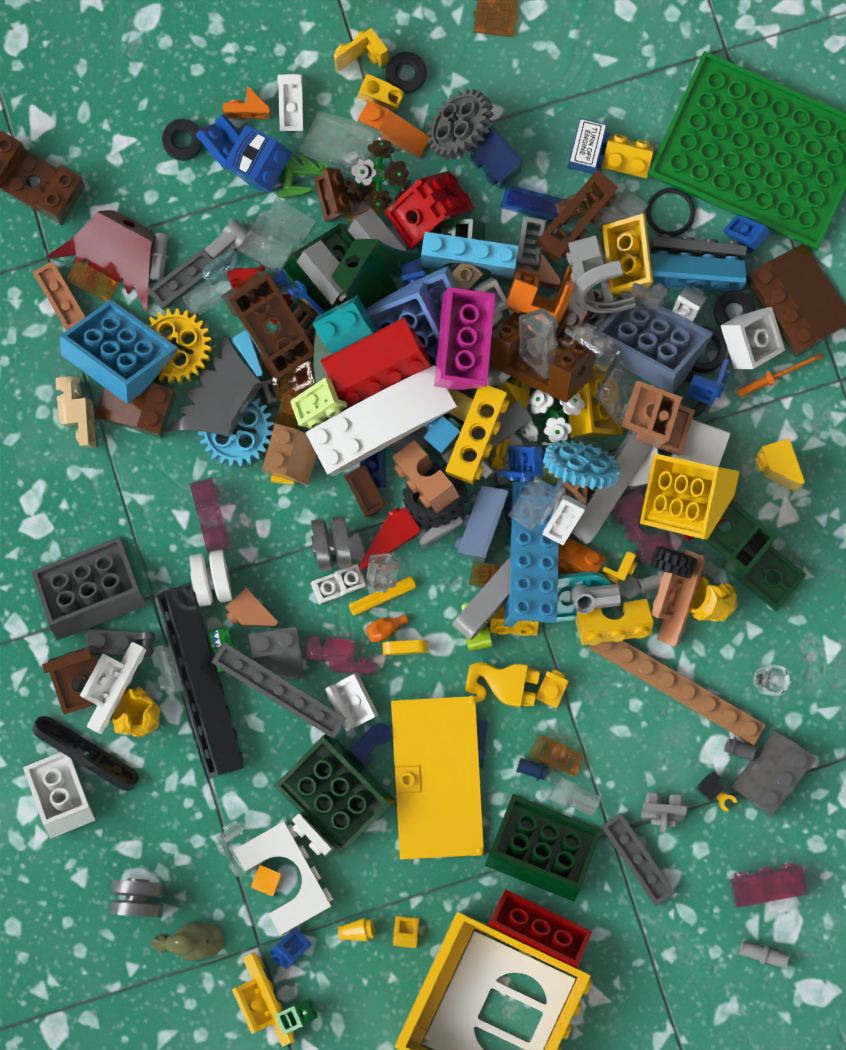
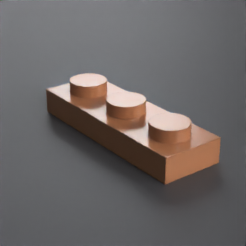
M53 260L32 272L66 331L85 318Z

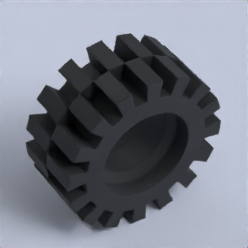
M656 546L650 565L676 576L691 578L697 559L677 550Z

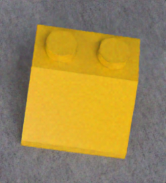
M790 438L763 446L756 454V467L759 472H763L764 477L792 491L799 490L805 483Z

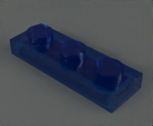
M506 184L500 208L553 222L570 201ZM569 218L563 225H568Z

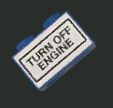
M580 118L568 164L569 169L594 174L596 168L601 169L604 155L600 154L601 147L607 146L610 134L605 132L606 124Z

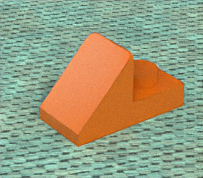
M247 86L246 103L240 100H230L229 103H223V114L229 119L271 120L269 107L249 86Z

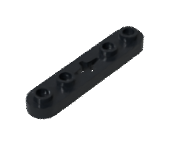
M41 716L36 719L32 728L36 737L117 788L124 791H130L135 788L139 776L133 768L48 716Z

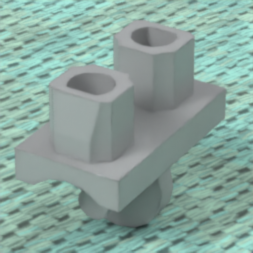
M648 793L641 810V818L651 819V825L660 826V833H665L666 826L675 827L676 821L684 822L687 806H684L682 795H670L669 805L660 804V794Z

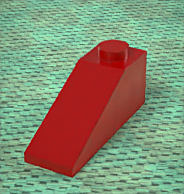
M398 507L387 514L388 519L384 521L359 564L361 572L421 534L420 528L406 507L401 510Z

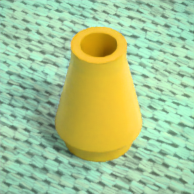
M364 917L346 925L338 926L339 939L369 941V939L374 938L375 930L372 919Z

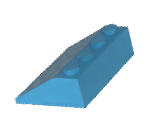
M111 299L60 335L61 355L127 404L147 389L177 352L175 345Z

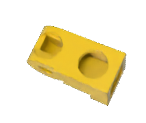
M366 74L357 98L363 101L371 100L389 110L397 111L404 92L388 82Z

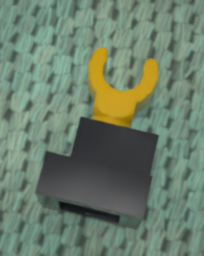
M711 771L694 789L709 802L716 798L719 801L720 808L728 812L729 809L724 805L725 800L730 799L733 803H737V800L732 795H727L722 791L724 788L717 782L720 777L714 771Z

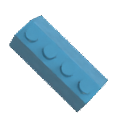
M656 251L655 254L651 253L650 255L653 283L650 286L684 289L686 286L689 288L693 286L705 291L728 292L732 290L742 291L746 283L745 260H739V257L726 256L725 259H719L711 254H704L702 257H692L691 253L669 255L667 251Z

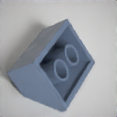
M481 486L479 491L474 490L470 504L474 505L471 513H466L462 525L466 527L464 535L459 534L454 547L458 549V556L481 564L485 563L509 491Z

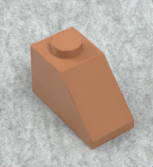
M247 588L225 607L228 611L226 616L234 625L240 623L242 627L277 628L280 625Z

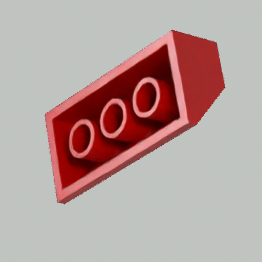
M405 317L321 359V363L328 378L332 381L337 396L340 400L346 401V408L431 367L426 347Z
M507 889L504 890L488 925L576 969L592 934V931Z

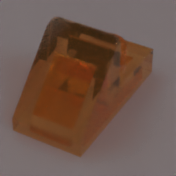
M76 260L66 279L67 282L105 302L110 300L119 283Z
M288 388L284 389L279 412L274 424L300 430L301 426L298 425L290 401L302 392Z

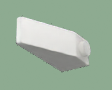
M686 286L677 298L672 312L694 322L707 297L703 295L704 293L700 289Z

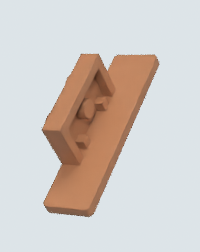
M685 550L684 553L697 559L692 577L685 578L664 572L651 613L652 616L663 619L657 639L674 647L679 646L706 561V556L690 550Z

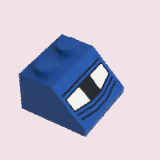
M245 125L223 166L254 189L271 193L293 152L279 141Z

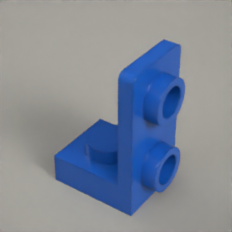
M420 258L399 265L403 271L400 274L402 287L426 276L425 271L422 269Z
M724 358L715 382L694 374L686 396L712 406L715 398H721L725 385L721 384V382H726L730 369L726 367L729 360Z

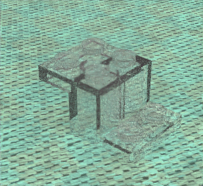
M276 197L268 212L261 211L239 246L238 251L277 274V271L274 269L277 267L282 270L290 256L303 246L315 227L316 220Z

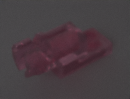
M308 636L306 659L325 664L326 661H330V672L377 675L378 665L373 664V659L360 658L359 662H354L355 643L351 640L327 637L326 643L322 647L319 637Z

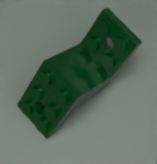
M731 500L720 518L727 519L730 522V530L721 531L716 525L708 540H703L727 559L721 566L724 570L777 612L807 574L771 546L777 538L775 534ZM769 572H776L779 575L778 584L773 585L767 581V574Z

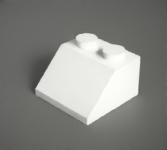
M772 307L736 316L720 325L734 369H754L785 351Z

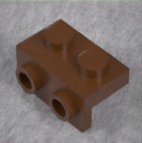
M327 167L323 169V174L314 178L324 220L325 222H332L352 212L341 169Z

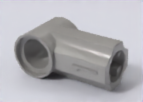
M234 219L223 229L222 234L204 250L219 265L236 249L240 250L245 247L253 236L238 219Z
M580 584L576 585L570 594L576 610L584 614L590 613L596 608L620 606L621 603L618 584L595 587ZM587 596L586 600L579 601L580 598Z

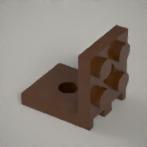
M92 645L47 659L42 664L44 673H50L63 715L95 705L81 697L82 691H77L72 686L75 678H82L87 683L98 663Z

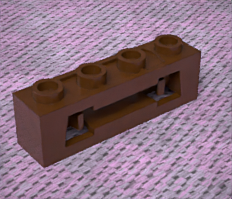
M597 169L538 238L535 245L555 262L560 257L565 259L567 257L566 253L570 252L568 243L573 242L575 239L581 240L588 232L585 227L590 222L595 224L602 216L601 208L604 205L609 207L618 197L614 193L619 187ZM592 188L593 191L587 197L585 193ZM598 197H600V202L598 204L594 203L595 200ZM586 198L593 204L592 207L567 235L569 238L566 242H561L567 234L561 228L562 225ZM557 227L559 229L558 232L552 236L551 233Z

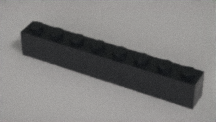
M191 585L166 590L159 594L157 599L208 777L211 779L237 772L244 768L243 755L237 747L236 731L232 728L229 719L230 710L225 705L223 686L218 681L216 674L217 666L211 663L213 659L210 653V641L205 636L203 617L199 614L196 605V594L192 591Z

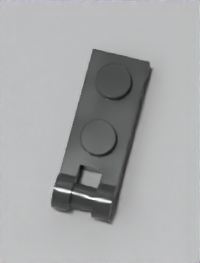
M88 629L87 646L92 645L96 655H102L103 653L105 655L124 656L132 642L136 644V640H142V647L146 649L144 657H153L151 643L154 641L155 633Z

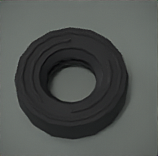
M406 51L391 57L387 63L385 75L388 83L401 89L404 94H409L422 87L426 80L427 70L421 57ZM400 66H412L415 70V76L408 81L401 80L397 75V70Z
M183 118L169 123L162 135V144L166 153L172 158L181 161L191 160L197 156L203 146L196 136V133L200 130L199 126L193 121ZM182 131L189 133L192 138L190 145L185 148H180L174 143L175 135Z
M732 290L718 297L714 304L713 315L716 323L720 326L731 320L725 312L727 305L730 303L741 305L743 314L756 311L753 300L748 294Z

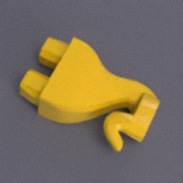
M483 662L473 663L469 665L465 690L477 695L475 703L483 701L487 695L486 689L477 683V679L483 677L494 695L503 704L516 708L521 706L531 707L534 706L536 693L523 691L524 684L538 685L540 671L528 668V665L513 664L504 669H499Z

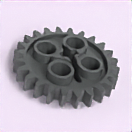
M465 89L463 94L457 91L455 98L450 95L449 102L443 101V108L436 109L438 112L437 116L431 117L434 123L428 125L431 129L427 133V136L430 137L427 141L431 145L430 149L446 160L449 158L455 160L457 155L462 159L464 152L471 154V148L473 146L478 148L477 142L485 140L482 135L489 133L487 126L493 124L489 119L494 116V113L491 112L493 106L490 104L491 101L475 89L471 91Z

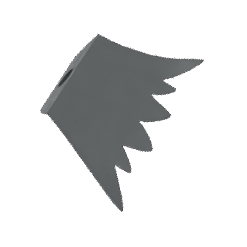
M226 335L222 342V359L213 356L214 367L217 371L201 370L200 378L204 387L195 388L186 393L187 397L195 405H188L179 409L186 416L172 422L163 432L196 430L230 437L263 383L241 360Z

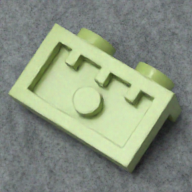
M329 378L322 379L290 401L298 425L310 429L338 415L347 407L346 401L338 400L332 381Z

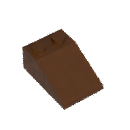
M151 383L142 394L127 404L104 387L94 418L162 439L176 393L174 389Z

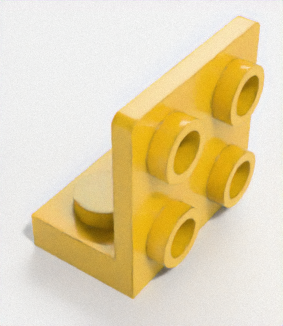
M372 28L367 31H360L355 35V40L349 44L344 43L340 45L334 54V63L337 71H340L364 53L367 54L373 65L378 64L381 69L389 62L388 49Z

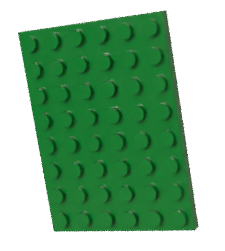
M704 51L647 176L732 214L749 218L767 226L769 230L818 251L846 189V113Z

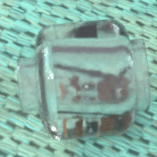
M772 664L762 665L755 672L753 679L754 685L761 694L772 696L783 695L791 683L787 669L783 666Z

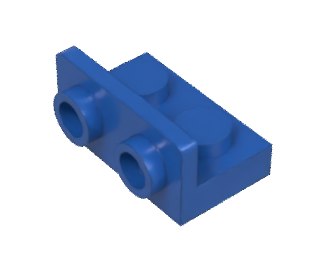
M223 114L219 116L214 124L201 128L196 133V136L223 169L226 170L227 168L223 164L241 133Z

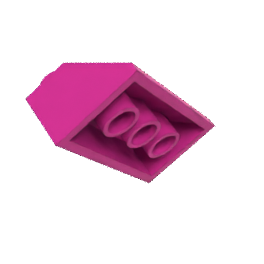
M448 287L442 295L434 387L461 390L487 386L495 294Z

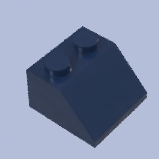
M491 125L488 128L489 133L482 135L485 140L477 142L478 148L474 146L471 148L470 161L477 169L482 168L486 173L485 178L492 186L496 185L501 189L521 173L523 159L497 129Z

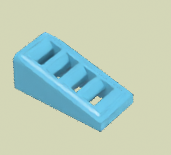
M244 330L232 338V342L252 373L261 381L264 379L263 371L253 341L248 332Z

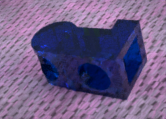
M376 723L349 751L367 767L373 761L369 755L379 745L389 741L391 736L389 727L384 723Z

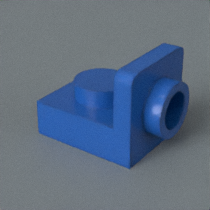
M295 927L270 953L279 966L288 969L312 943Z

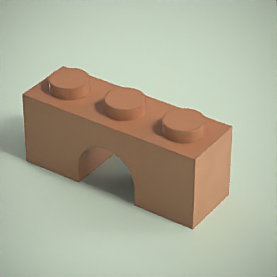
M415 440L392 456L396 463V466L393 468L401 478L406 477L408 479L406 483L414 494L416 492L421 494L419 499L427 509L431 506L438 513L460 497L454 485L441 470L431 476L424 477L426 472L434 466L426 452Z

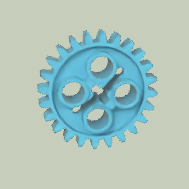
M259 398L251 402L238 423L240 429L256 430V434L241 430L237 431V434L232 432L228 442L221 445L216 441L220 434L198 432L199 436L205 437L200 441L201 445H209L205 449V453L208 454L213 451L211 457L213 461L220 457L221 465L228 460L230 468L233 467L234 462H238L239 467L242 468L243 461L246 460L249 465H252V457L259 461L258 453H267L264 445L269 446L270 440L267 437L272 436V431L268 429L274 427V423L267 422V420L272 418L271 413L264 414L267 406L259 407L261 402ZM248 414L256 417L255 422L251 425L243 422L244 417ZM242 438H251L253 441L251 446L247 448L241 447L240 441Z
M564 440L561 443L555 441L554 445L549 444V447L546 448L543 459L544 467L549 468V473H556V478L562 477L564 478L563 482H572V486L580 484L581 488L589 486L592 490H594V486L603 489V486L610 488V485H615L621 472L619 462L614 461V456H608V451L601 452L600 447L594 448L592 444L584 445L582 441L579 444H576L573 440L570 443Z

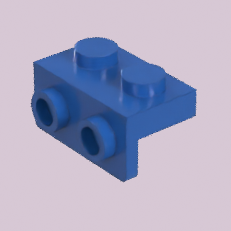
M509 446L510 469L499 470V476H507V480H520L521 482L534 481L535 476H543L544 456L542 447Z

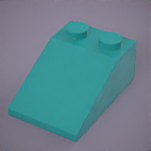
M358 295L317 316L313 322L314 328L331 354L378 331Z

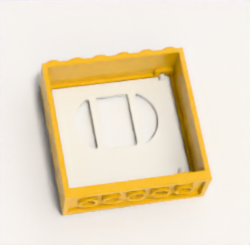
M457 910L396 1041L395 1048L399 1050H429L421 1046L422 1043L434 1050H484L479 1045L474 1033V1027H479L524 1050H562L559 1044L562 1038L566 1040L572 1029L569 1022L572 1016L577 1017L582 1007L580 998L582 994H588L593 983L590 980L591 975L578 967L576 969ZM474 928L519 949V951L474 931ZM532 956L576 976V981L575 978L533 959ZM508 973L529 975L542 986L547 1003L538 1002L497 982L496 979ZM491 988L543 1012L530 1042H526L478 1019V1015Z

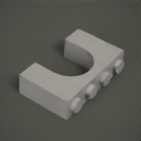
M372 208L355 218L348 229L355 240L378 239L386 245L406 251ZM321 240L304 250L297 263L331 305L339 300L341 302L346 301V292L332 278V274L340 262Z

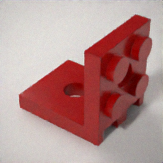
M445 171L416 181L384 212L408 247L413 249L423 241L425 232L432 233L444 221L468 214L475 207L469 195L458 184L457 178L450 171ZM412 210L417 213V222H414L411 218Z

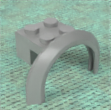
M596 235L568 243L570 252L566 253L569 266L572 267L573 271L571 273L572 282L576 284L572 294L576 304L596 313H614L637 307L634 297L608 303L595 301L593 286L602 281L624 275L619 260L606 264L605 256Z

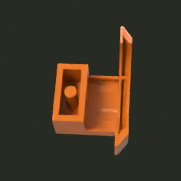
M568 264L555 301L536 295L540 276L518 268L508 292L506 306H509V309L515 313L522 314L525 312L530 314L534 320L539 322H545L546 320L548 321V327L559 324L576 284L572 283V267Z

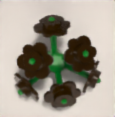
M375 140L373 144L368 145L367 149L373 153V156L378 157V163L375 165L371 159H359L357 165L351 168L352 175L356 176V183L348 176L345 188L351 197L355 196L360 201L361 193L358 188L363 185H370L375 181L376 190L371 191V194L365 196V202L371 208L386 209L388 204L392 202V198L389 197L387 191H381V183L386 181L399 191L395 197L396 201L409 189L412 181L409 180L406 183L409 171L406 169L404 161H392L387 169L382 165L383 158L391 157V153L395 151V148L387 140Z

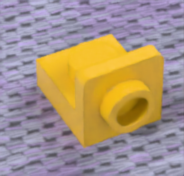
M553 670L552 673L547 671L535 700L557 709L569 682L565 679L566 675L556 670Z

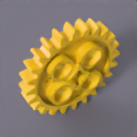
M176 308L174 314L167 309L166 316L157 312V320L152 317L149 318L152 323L149 327L173 345L177 343L181 349L194 351L193 354H188L177 348V352L158 374L159 381L163 383L168 378L170 385L173 384L174 379H177L179 384H182L183 377L191 381L190 374L194 373L196 376H199L197 369H206L202 363L203 360H211L206 353L213 351L210 346H207V344L213 341L211 337H205L210 331L208 328L202 329L205 323L203 321L197 322V315L194 314L189 318L190 313L188 310L183 315H181L178 308ZM166 328H173L170 336L165 337L162 335ZM188 335L195 336L191 344L184 343V339ZM179 357H186L185 364L181 366L176 365V360Z

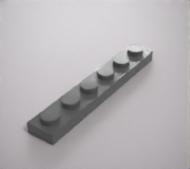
M226 642L222 644L211 662L333 739L347 719Z

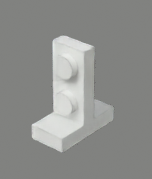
M303 74L278 75L280 131H303Z
M564 485L559 491L553 514L542 535L562 545L568 539L586 508V505L581 503Z

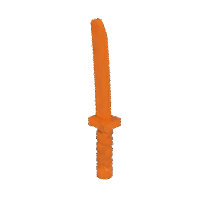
M818 354L774 375L769 371L765 377L736 389L737 394L741 398L768 384L771 387L776 383L775 379L823 358V356Z

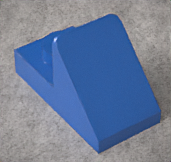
M737 215L723 230L733 241L747 246L746 252L749 254L756 250L771 233L767 226Z

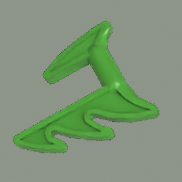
M300 155L299 160L302 162V166L297 160L290 157L284 168L283 188L277 192V197H296L311 193L310 187L292 186L293 175L319 176L324 173L323 169L328 166L318 161L317 165L320 168L318 169L310 160Z

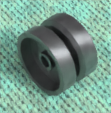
M344 515L332 517L330 521L332 532L330 533L327 531L324 519L311 520L313 532L311 539L314 557H317L319 572L332 570V555L335 554L337 564L341 569L352 567Z
M127 878V881L112 880L111 893L114 895H126V899L110 901L109 914L162 917L163 905L159 902H148L149 897L161 898L164 896L165 883L150 882V880Z

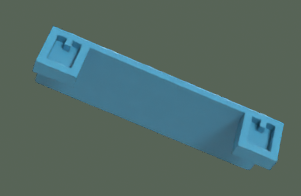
M513 481L507 490L509 491L507 513H511L510 595L504 603V626L514 627L518 620L556 623L558 542L542 535L553 514L559 495V486Z

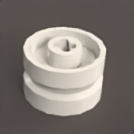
M223 549L210 552V567H207L206 559L202 554L191 555L189 557L190 575L199 607L212 605V589H215L217 599L221 603L232 601L231 584Z

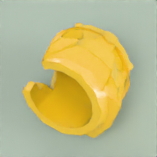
M706 576L700 577L690 612L699 621H725L738 606L735 588L729 583H721L719 586L708 585L709 580H707Z
M140 686L127 689L121 697L120 704L115 708L111 716L115 733L133 735V737L146 736L158 728L160 724V708Z

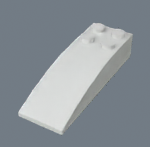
M431 366L374 394L307 431L306 435L326 473L336 476L457 408L448 388L434 387L436 366Z

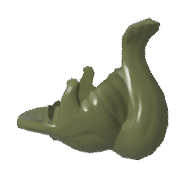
M190 922L177 929L175 934L168 938H165L162 934L154 937L151 946L154 950L161 953L168 950L186 961H201L215 956L223 949L224 936L221 929L214 924Z

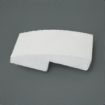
M358 564L338 570L334 574L311 582L319 605L366 586Z

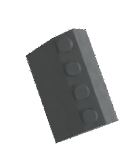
M120 537L32 571L49 627L57 641L146 606Z

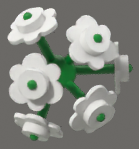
M539 389L535 392L533 391L531 396H529L526 411L528 412L531 407L533 414H538L539 412L546 413L547 419L537 424H533V421L521 428L523 436L528 441L536 442L539 434L538 428L547 425L544 433L549 435V440L552 443L543 442L541 443L542 447L547 448L549 444L554 445L555 441L567 440L572 427L569 423H565V419L571 414L579 415L585 407V403L580 399L578 393L567 403L560 400L563 408L552 407L554 403L553 397Z

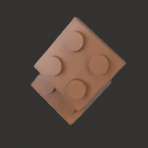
M637 381L635 382L622 427L637 432L635 440L679 456L682 454L695 410L680 405L681 396Z

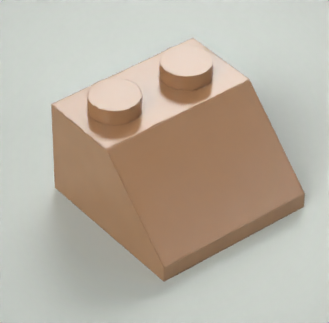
M275 424L262 467L263 474L308 486L317 454L306 433Z

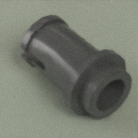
M733 737V739H727L724 752H727L729 756L733 754L752 761L756 753V746L737 741V738Z

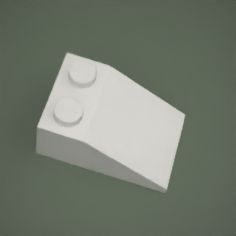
M60 752L23 767L43 826L50 839L95 821L71 758Z

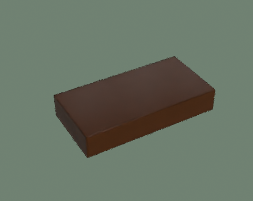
M365 464L343 475L365 517L387 506Z

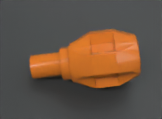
M405 614L395 619L393 617L380 618L366 627V634L371 642H381L394 634L398 627L407 624L408 619Z

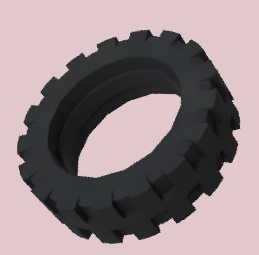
M433 464L434 467L427 471L424 477L431 476L441 470L454 485L460 497L436 513L433 509L428 510L419 507L418 498L420 493L416 492L414 494L406 483L407 487L403 490V496L405 497L403 502L416 523L420 522L422 526L428 527V525H431L433 528H436L441 524L445 526L452 519L456 520L459 517L458 514L464 511V505L468 502L466 494L468 490L464 481L446 474L447 465L439 466L438 464Z

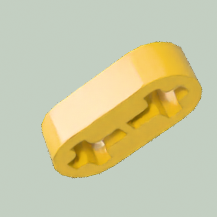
M427 640L382 643L383 655L386 656L428 653Z

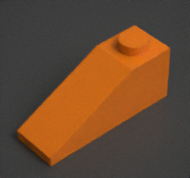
M371 100L367 101L358 118L359 128L382 140L391 142L392 145L418 158L423 154L428 144L427 141L430 139L425 133L389 109Z

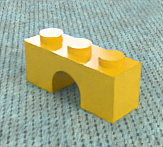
M647 599L624 602L622 618L617 620L605 617L601 608L593 609L590 613L586 614L578 611L576 613L575 623L581 646L598 645L610 641L620 642L630 638L641 639L652 634L653 619Z

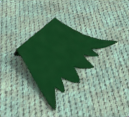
M357 239L349 247L332 274V278L346 292L348 300L358 295L363 306L367 309L382 299L381 292L392 293L397 290L390 275H397L403 272L398 265L418 259L421 255L393 248L378 239ZM351 256L359 258V264L354 268H349L346 265Z

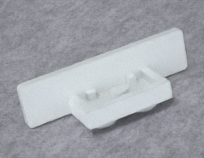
M132 642L121 663L102 653L80 694L81 697L98 705L87 725L88 728L102 734L108 726L115 708L121 702L124 691L131 683L138 665L143 661L146 652L144 647Z

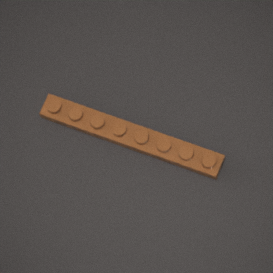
M623 640L620 642H603L598 645H590L588 648L752 746L755 745L766 726L764 723Z

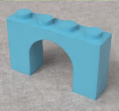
M425 232L421 252V266L426 269L440 270L445 268V264L448 263L471 264L489 270L491 272L490 277L494 279L513 282L518 246Z

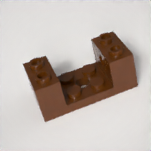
M1 130L0 190L62 225L86 187L82 178L62 165L58 169L25 150L22 142ZM36 176L40 179L36 187H29L27 185L30 177Z
M259 271L221 295L232 315L240 319L260 352L257 356L270 376L279 379L314 356L312 344L269 273ZM275 319L278 323V328L275 332L269 333L266 329V324L269 320Z
M514 312L492 332L489 366L567 403L591 380L596 349L575 340L563 353L557 355L532 343L535 320Z

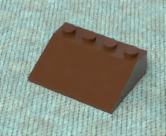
M801 244L768 261L747 275L746 282L762 307L773 308L780 334L795 357L800 356L846 327V306L805 245Z

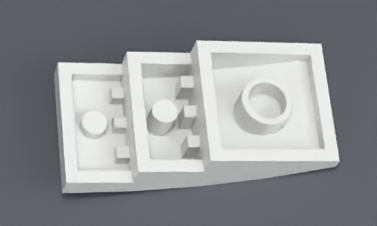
M692 419L682 454L678 456L672 453L671 457L719 467L730 432Z

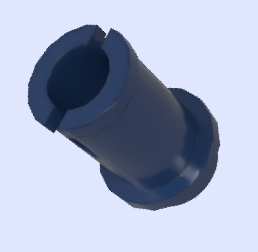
M520 758L516 772L535 777L539 781L540 779H545L548 766H545L543 762L538 764Z

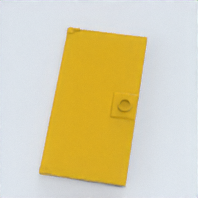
M476 696L391 701L400 860L485 855L476 723Z

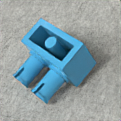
M442 416L424 426L428 430L424 439L443 455L455 446L454 443L458 440L462 428L451 417L447 420Z

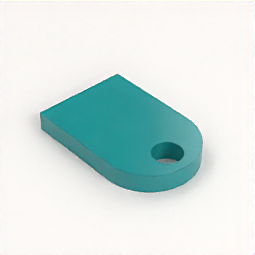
M593 571L558 575L556 622L576 620L577 610L570 596L571 590L576 585L583 584L588 587L612 585L611 580L604 574ZM587 596L580 598L579 601L586 600ZM611 607L601 608L603 615L607 613L611 609Z

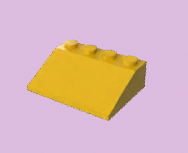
M654 454L640 524L708 540L735 495L740 471Z

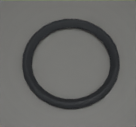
M666 188L656 192L649 199L646 207V217L648 223L656 232L676 236L687 231L692 225L695 217V207L690 197L683 191ZM675 193L687 201L690 207V218L684 227L676 231H665L653 222L651 206L660 195Z

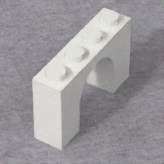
M285 822L278 824L233 850L246 872L273 857H286L298 866L302 876V885L298 895L292 901L269 913L280 935L330 908V901L333 900L327 887L321 888L318 882L321 876L316 867L310 868L306 861L309 858L303 845H297L294 838L298 835L292 828V824L287 826Z

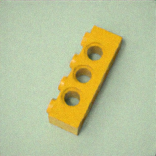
M489 385L477 389L445 470L448 476L470 484H474L475 479L480 480L484 470V466H481L484 457H489L493 444H490L493 435L497 436L501 427V422L498 421L501 413L505 414L509 407L510 400H507V392ZM486 407L494 410V414L489 418L481 415V411ZM481 429L486 434L483 439L477 440L472 437L473 432ZM473 451L477 454V457L474 461L467 462L464 460L465 453Z

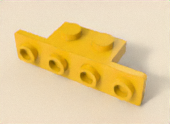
M255 952L243 957L252 980L232 989L251 1033H256L273 1025L282 1046L294 1042V1032L283 1035L274 1016L284 1010L281 1003L276 1000L272 982L263 971L264 965L262 960Z

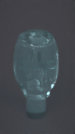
M230 248L224 256L221 255L210 261L201 273L203 279L211 286L219 283L226 276L231 265L230 262L238 253Z

